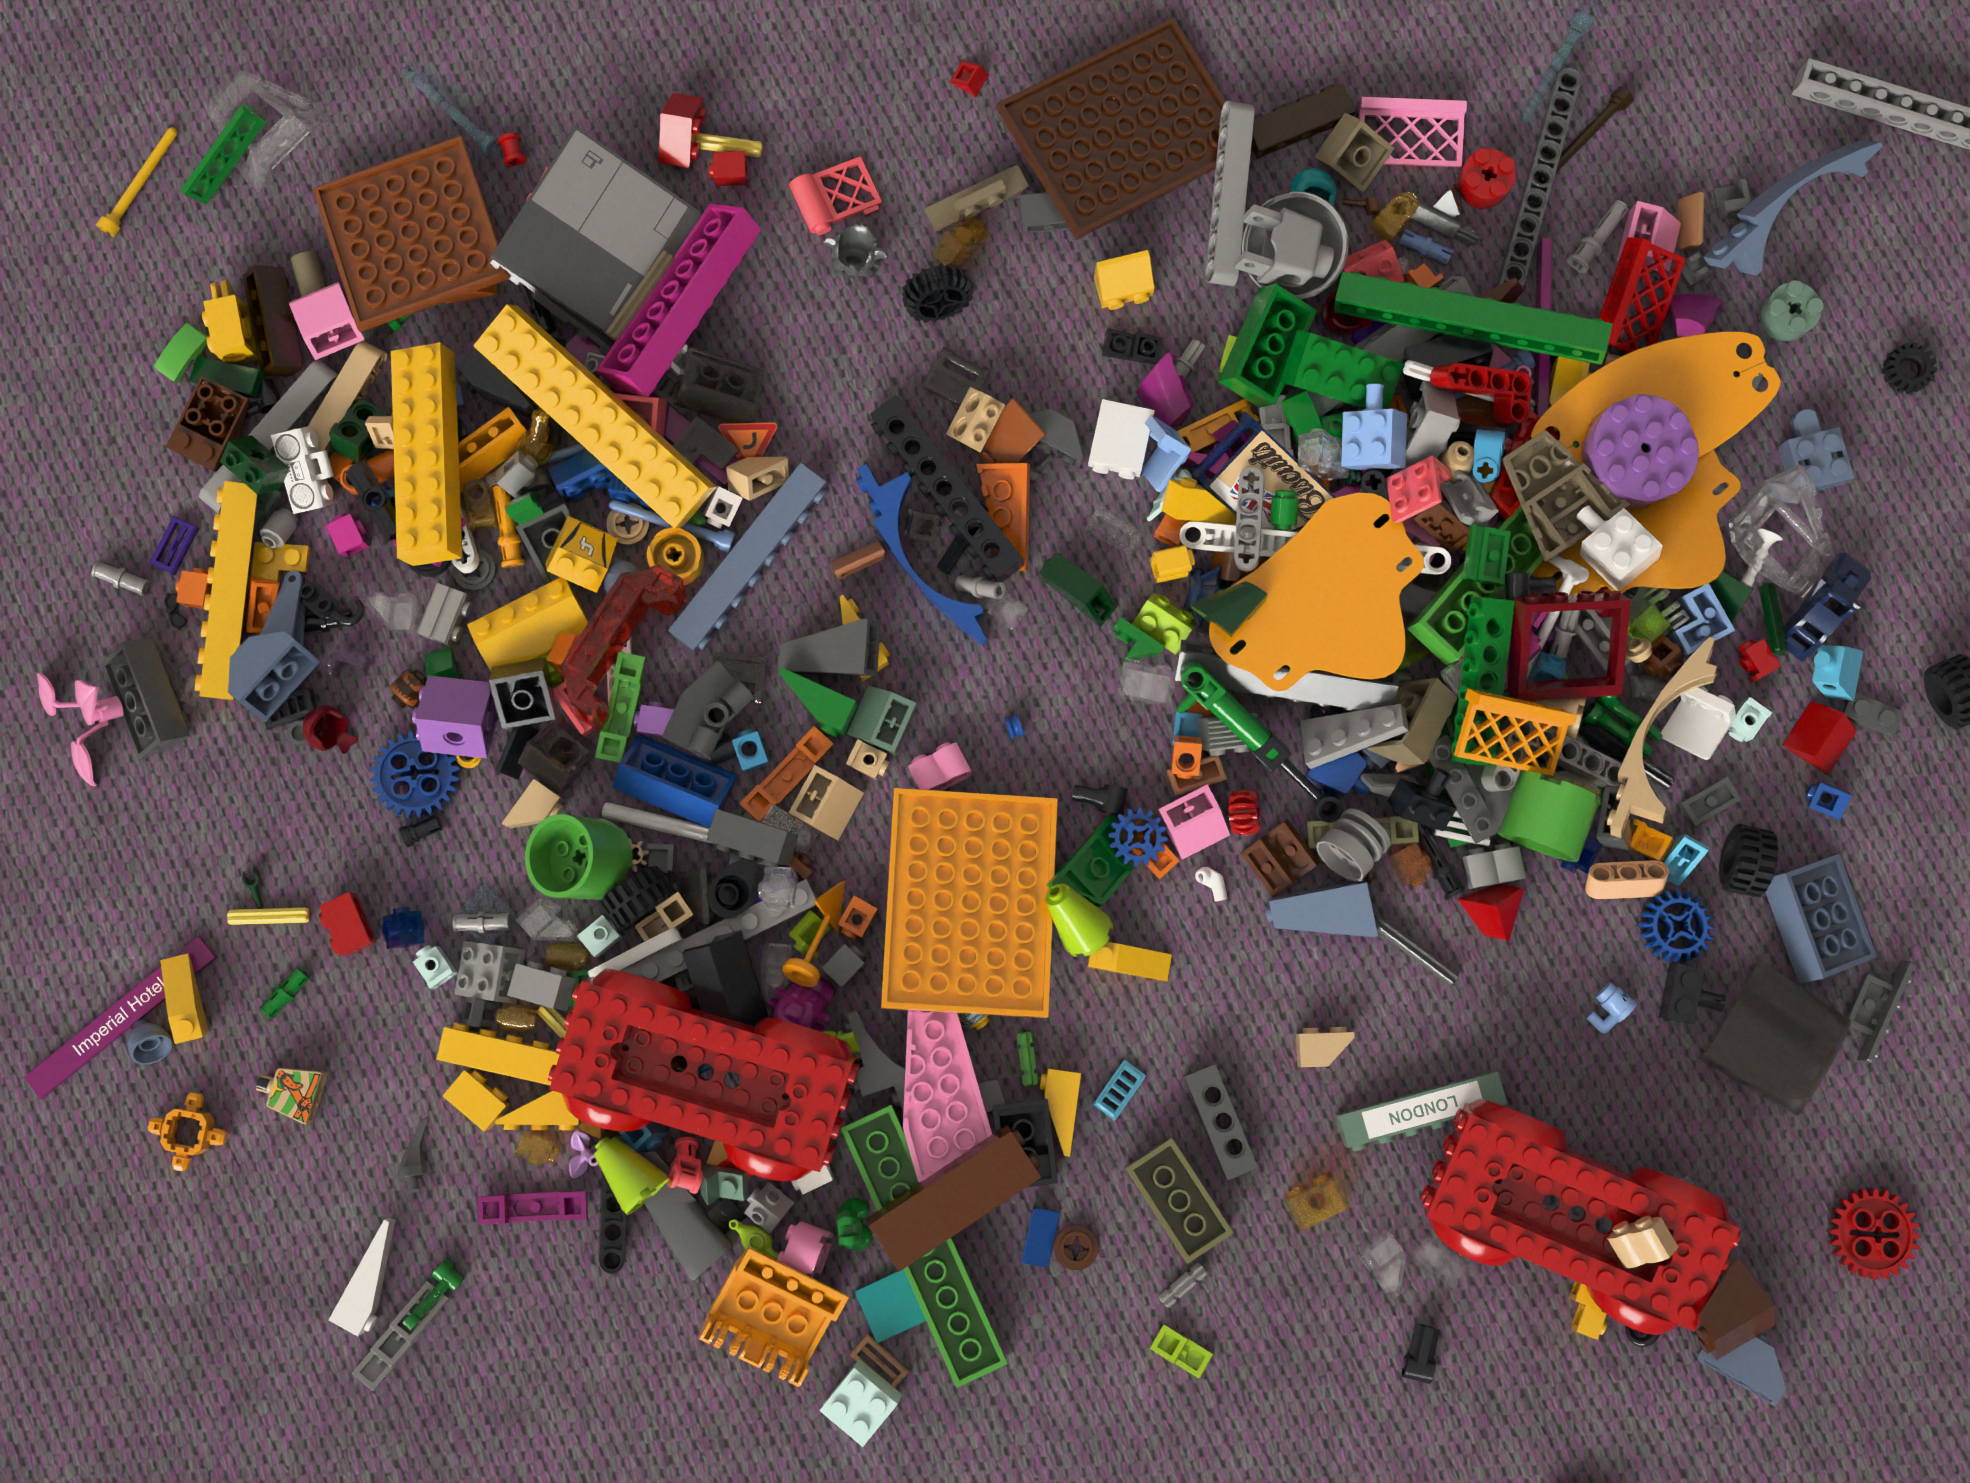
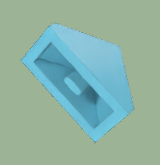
M1686 834L1673 838L1674 842L1662 862L1669 869L1667 880L1678 887L1709 851V847Z

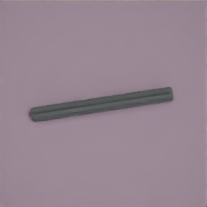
M1329 877L1322 884L1321 888L1338 885L1339 883ZM1373 909L1377 932L1446 984L1452 985L1455 983L1459 976L1455 970Z

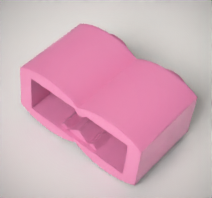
M957 742L941 744L936 748L935 753L928 756L925 754L919 755L908 766L919 790L944 791L948 787L957 785L972 776L971 769Z

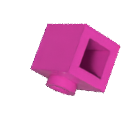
M340 514L334 517L331 523L326 525L338 553L344 558L370 547L364 536L368 531L361 519L357 520L351 514Z

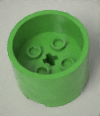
M1521 771L1498 834L1511 842L1536 852L1566 861L1578 862L1601 799L1595 798L1596 794L1564 780L1559 781L1548 777L1543 779L1544 775L1541 773Z
M556 814L542 820L532 831L526 846L525 865L532 884L546 896L602 900L612 888L624 880L628 867H632V848L624 830L618 828L607 819Z

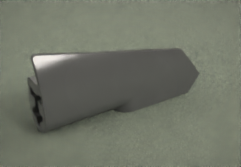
M638 1152L668 1176L670 1164L664 1161L657 1152ZM666 1183L653 1197L651 1195L644 1202L690 1280L694 1281L729 1251L733 1245L699 1205L696 1195L692 1196L685 1188L677 1186L670 1188Z

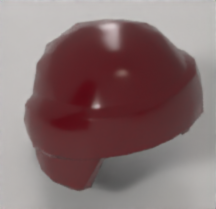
M1337 292L1328 297L1323 304L1321 310L1323 323L1330 331L1336 334L1345 335L1363 327L1370 328L1372 326L1369 319L1334 313Z
M330 705L319 706L311 710L303 720V736L306 742L320 751H327L338 746L341 753L345 754L349 751V745L355 744L358 740L356 737L345 733L349 720L347 715L337 707Z

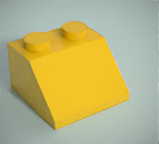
M1148 250L1096 263L1094 281L1102 308L1108 307L1109 310H1116L1123 307L1126 302L1134 301L1135 304H1140L1148 301L1149 297L1153 296L1154 283Z

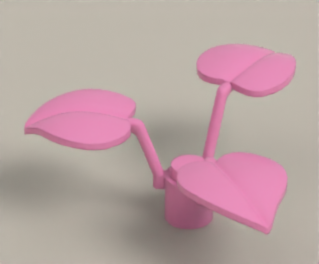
M38 672L40 700L45 711L50 716L56 715V708L81 707L83 717L88 725H93L94 721L100 722L79 736L77 741H72L71 743L72 759L78 773L90 785L98 786L93 780L91 758L84 746V740L100 728L108 726V720L123 716L124 712L120 699L114 696L97 700L99 687L89 685L83 680H76L75 695L77 702H59L55 699V691L48 678L41 672Z

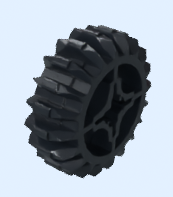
M943 263L934 267L931 265L928 269L921 268L920 273H913L912 279L906 280V285L902 287V301L910 317H914L916 321L922 320L924 323L930 320L935 323L940 319L945 321V318L954 317L955 313H961L964 307L969 306V301L973 299V284L969 274L960 265L954 266L952 263L946 266Z

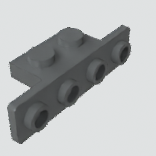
M1445 735L1436 740L1428 760L1434 771L1436 767H1439L1451 774L1452 777L1444 789L1453 805L1457 808V812L1473 841L1479 843L1498 833L1499 827L1484 802L1485 797L1482 791L1472 781V774L1465 763L1451 761L1452 743L1448 736Z
M1901 961L1890 984L1870 974H1864L1843 1021V1024L1868 1035L1857 1058L1858 1061L1872 1063L1873 1060L1879 1057L1882 1050L1881 1041L1884 1035L1890 1032L1893 1025L1892 1016L1895 1010H1898L1903 1003V991L1914 978V962Z

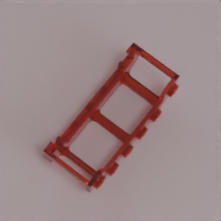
M660 565L649 567V570L631 574L630 571L619 575L561 663L569 702L575 708L577 719L598 731L603 729L609 719L610 711L605 702L593 696L597 687L613 665L618 652L622 651L649 608L666 616L674 615L681 609L687 599L681 577Z

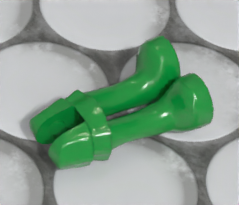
M1618 695L1596 697L1594 699L1596 702L1590 704L1584 712L1581 721L1597 724L1621 739L1624 745L1630 747L1645 717L1625 705L1618 698ZM1603 707L1621 717L1632 727L1627 729L1607 714ZM1652 723L1646 736L1655 742H1659L1663 735L1656 725ZM1644 742L1642 755L1648 756L1653 749Z
M850 1198L840 1206L836 1215L839 1245L856 1251L865 1249L871 1242L870 1231L861 1224V1220L868 1214V1206L862 1199Z

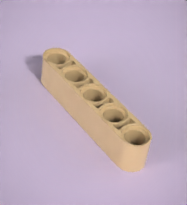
M364 340L357 343L308 425H312V429L318 437L319 452L327 450V454L330 451L333 452L331 450V438L329 437L331 427L341 421L350 406H354L360 399L365 398L367 387L370 383L373 384L381 371L379 367L383 360L385 362L387 360V352Z

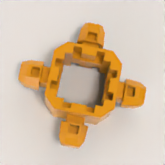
M190 1092L184 1104L186 1109H174L166 1114L165 1118H153L149 1121L148 1131L153 1134L162 1135L160 1143L166 1151L176 1152L172 1160L174 1170L187 1171L192 1160L190 1155L202 1154L209 1149L210 1145H223L227 1142L228 1132L220 1128H214L215 1120L211 1114L200 1111L204 1104L202 1093ZM181 1116L200 1121L199 1125L202 1128L199 1130L197 1138L199 1142L195 1146L176 1142L174 1136L178 1127L177 1122L181 1119Z

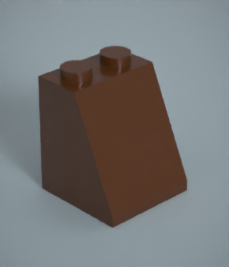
M1739 1258L1732 1263L1697 1317L1698 1328L1696 1330L1700 1337L1698 1342L1707 1354L1711 1352L1715 1359L1718 1360L1775 1326L1774 1304Z

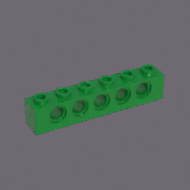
M1471 596L1468 607L1469 617L1465 634L1464 659L1461 664L1462 676L1458 690L1459 701L1455 717V734L1451 748V761L1495 766V764L1457 757L1454 755L1469 704V701L1465 699L1468 688L1501 696L1504 695L1515 604L1513 600ZM1476 710L1473 722L1477 727L1487 720L1484 711ZM1501 719L1496 721L1498 728H1500ZM1491 725L1480 732L1484 743L1496 735ZM1475 736L1467 741L1466 752H1472L1480 746ZM1498 742L1488 748L1492 757H1496Z

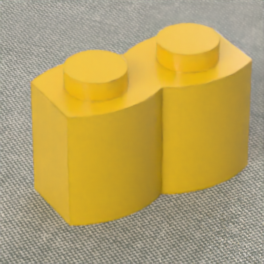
M1186 545L1154 551L1150 559L1156 584L1188 577V572L1192 570V565L1195 564L1192 550H1187Z

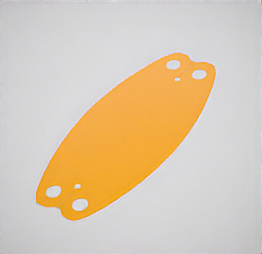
M1717 332L1675 338L1633 351L1586 377L1543 414L1532 430L1531 439L1543 432L1547 427H1556L1560 432V439L1558 441L1582 465V442L1586 439L1590 428L1589 425L1595 417L1616 402L1638 394L1657 396L1673 403L1687 416L1698 442L1699 458L1726 442L1752 421L1775 397L1781 381L1775 369L1767 366L1764 359V345L1756 335L1746 332ZM1740 343H1747L1751 346L1752 355L1748 359H1742L1737 355L1736 347ZM1734 371H1738L1740 376L1735 377L1733 375ZM1759 373L1768 381V388L1764 392H1758L1752 386V380L1754 377L1759 376ZM1574 441L1579 442L1578 448L1573 446Z

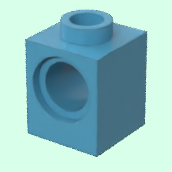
M752 729L742 731L737 734L736 739L732 740L744 773L770 764L758 731L752 732ZM749 743H754L757 745L756 754L750 757L745 756L743 753L744 747Z

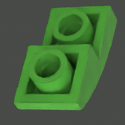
M186 323L163 350L154 368L173 382H180L191 360H196L197 356L200 357L207 344L208 336L191 323Z

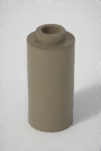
M301 252L290 259L302 297L327 287L315 252Z

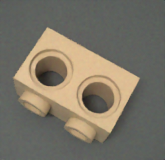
M970 387L946 435L981 453L1005 404Z

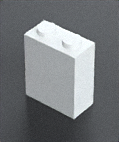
M1102 399L1088 466L1093 467L1092 470L1097 473L1118 472L1119 476L1125 479H1134L1135 476L1140 477L1150 433L1145 422L1150 415H1154V410Z

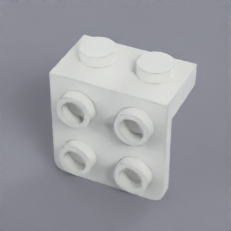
M1699 686L1680 695L1681 701L1661 733L1664 740L1704 760H1708L1736 718L1735 705L1729 698L1723 695L1715 696L1708 693L1704 686Z

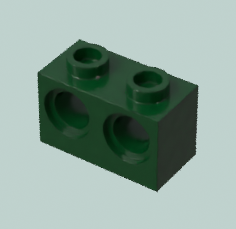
M360 399L354 406H350L347 409L345 416L339 423H335L331 427L329 432L331 450L357 463L361 462L375 446L365 425L366 420L369 416H389L388 412Z

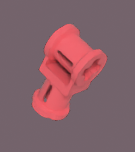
M685 1136L675 1141L674 1147L677 1150V1156L670 1164L667 1186L670 1188L677 1186L689 1189L690 1193L696 1194L703 1178L701 1160L696 1159L699 1142L693 1137Z

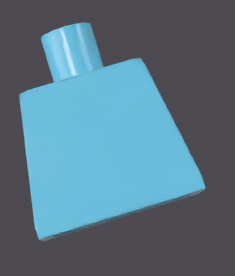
M1821 645L1820 648L1818 647V652L1814 657L1815 668L1812 679L1813 683L1826 698L1854 701L1863 651L1847 646Z

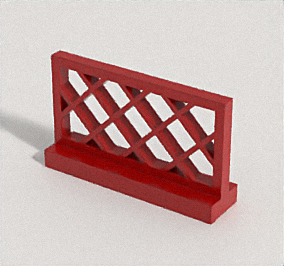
M1627 237L1599 319L1612 323L1608 345L1626 353L1639 350L1636 340L1645 336L1647 342L1645 347L1657 343L1686 260L1682 256L1651 244L1652 241L1645 238ZM1648 251H1652L1655 262L1646 266L1645 260ZM1671 259L1675 261L1672 272L1667 275L1663 263ZM1657 267L1660 279L1652 284L1649 272ZM1642 276L1646 288L1637 292L1636 285L1639 277ZM1663 285L1665 291L1663 298L1657 300L1654 289ZM1648 293L1652 305L1643 309L1640 297ZM1634 302L1637 313L1628 318L1627 311L1629 305ZM1654 310L1656 318L1654 323L1649 326L1645 315ZM1639 319L1642 331L1634 335L1631 323ZM1622 328H1625L1628 339L1619 343L1617 339Z

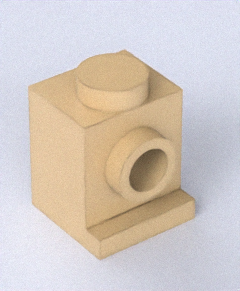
M857 740L846 765L877 780L879 775H885L890 762L886 760L888 757L887 753ZM868 755L874 757V762L871 765L864 763V758Z

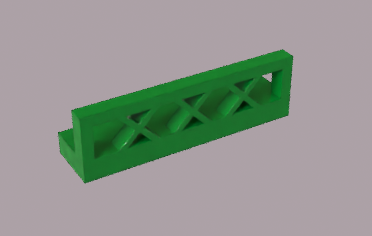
M245 103L243 107H239L180 189L185 196L204 204L210 201L267 122L253 106Z

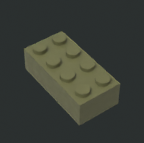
M1169 1136L1124 1166L1187 1264L1234 1233L1172 1137Z

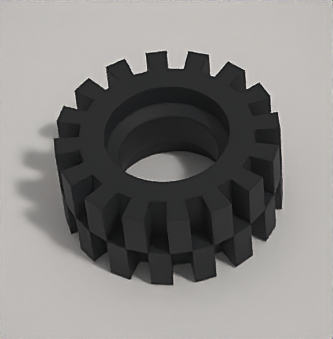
M1914 342L1911 345L1905 343L1889 353L1887 359L1884 360L1883 365H1885V368L1882 369V373L1887 374L1884 378L1885 382L1890 381L1892 384L1889 387L1892 389L1898 388L1897 392L1899 393L1906 391V394H1911L1921 390L1934 379L1935 375L1933 374L1937 372V367H1933L1937 363L1936 358H1929L1933 355L1932 351L1930 350L1925 353L1924 350L1927 347L1922 345L1918 348V343ZM1908 359L1916 363L1918 367L1916 377L1909 378L1902 373L1900 364L1903 360Z

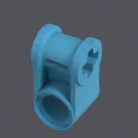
M1477 429L1474 445L1473 475L1478 481L1483 483L1492 482L1499 476L1506 432ZM1486 462H1488L1489 467L1493 468V473L1488 474L1487 478H1484V473L1480 472V467H1484Z

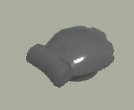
M1647 672L1640 676H1630L1632 686L1631 697L1632 699L1642 698L1655 702L1668 682L1666 680L1662 681L1657 676L1652 677Z

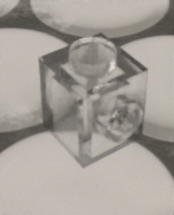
M765 867L764 878L759 883L758 894L767 908L774 911L794 908L798 876L793 868Z

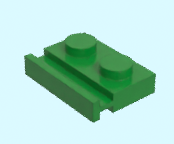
M1477 524L1470 525L1462 579H1471L1475 582L1498 587L1504 585L1511 532L1487 526L1481 527L1477 526Z

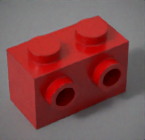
M348 892L319 905L321 910L319 914L320 921L325 929H329L332 937L329 939V942L336 954L339 953V956L348 957L377 944L356 893Z

